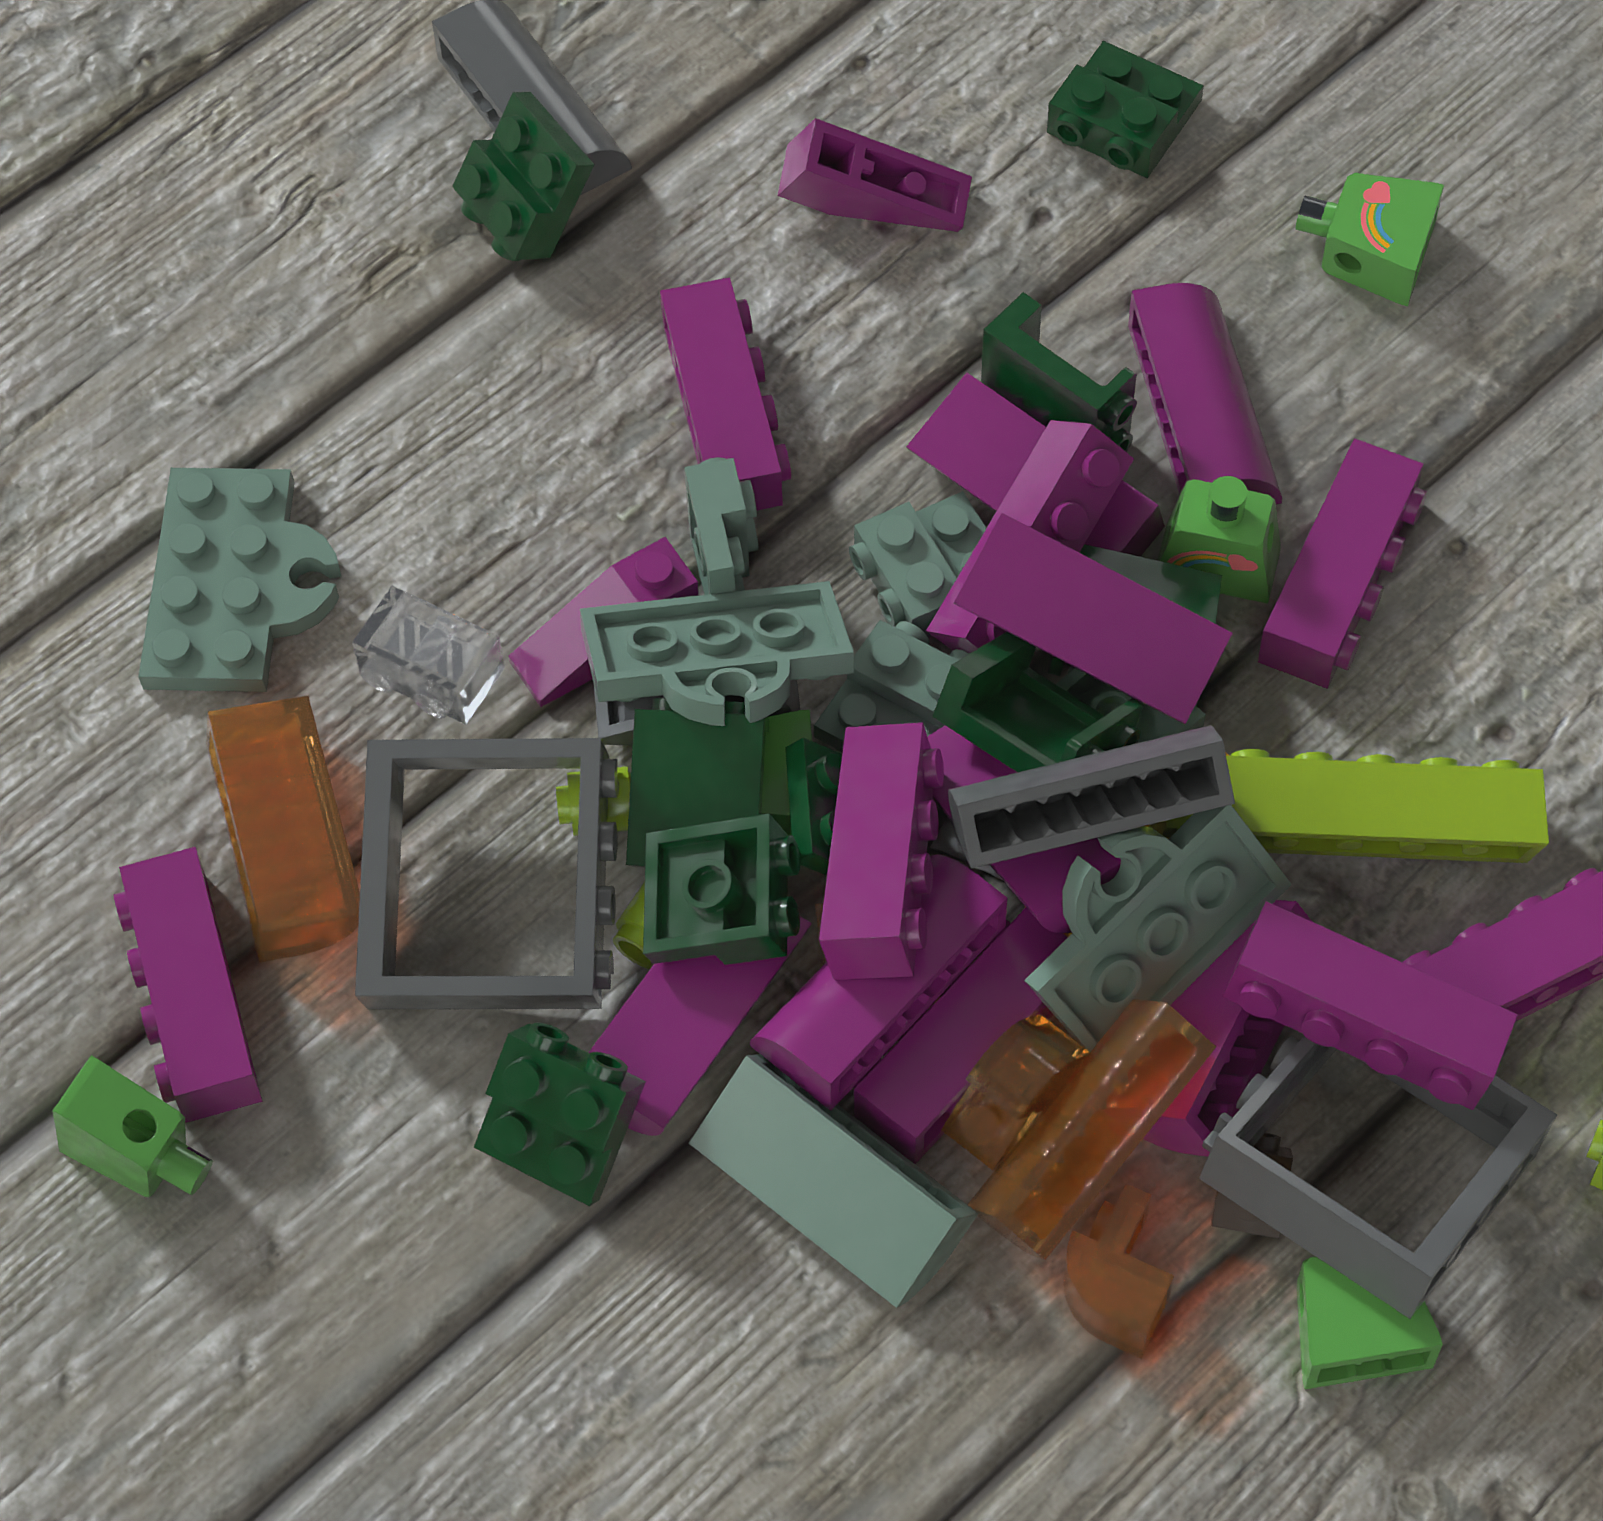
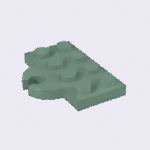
M171 467L138 676L143 690L267 692L274 638L298 635L318 625L335 607L339 599L336 584L323 582L309 589H301L294 586L296 580L307 572H320L328 578L342 577L336 553L325 536L307 525L290 522L295 485L291 469Z
M830 581L580 609L581 632L598 702L615 700L631 702L641 697L663 695L671 709L685 718L709 725L725 726L724 696L738 695L745 697V716L749 723L762 720L782 707L790 696V680H823L834 675L854 673V651Z
M1232 805L1194 813L1169 839L1152 827L1146 826L1097 837L1102 848L1114 857L1121 858L1118 873L1111 881L1105 884H1101L1100 871L1079 856H1077L1070 867L1062 893L1063 915L1072 934L1024 981L1088 1056L1104 1070L1257 920L1266 901L1273 904L1292 885Z

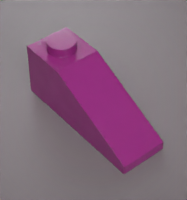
M815 118L787 144L777 196L834 216L959 232L964 226L972 176Z
M663 537L611 565L508 656L509 662L539 706L543 707L593 679L581 632V608L699 596L698 581L667 538Z

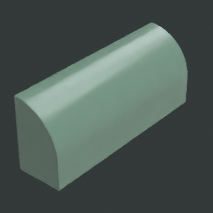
M761 1054L747 1055L689 1142L690 1145L896 1308L913 1298L933 1278L952 1254L978 1215L975 1210L838 1104L830 1111Z

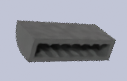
M479 0L466 4L432 21L438 60L494 132L512 93L531 92L595 164L580 195L632 169L628 157L507 4L498 0Z
M1211 725L948 790L955 834L971 868L1235 804L1224 743Z

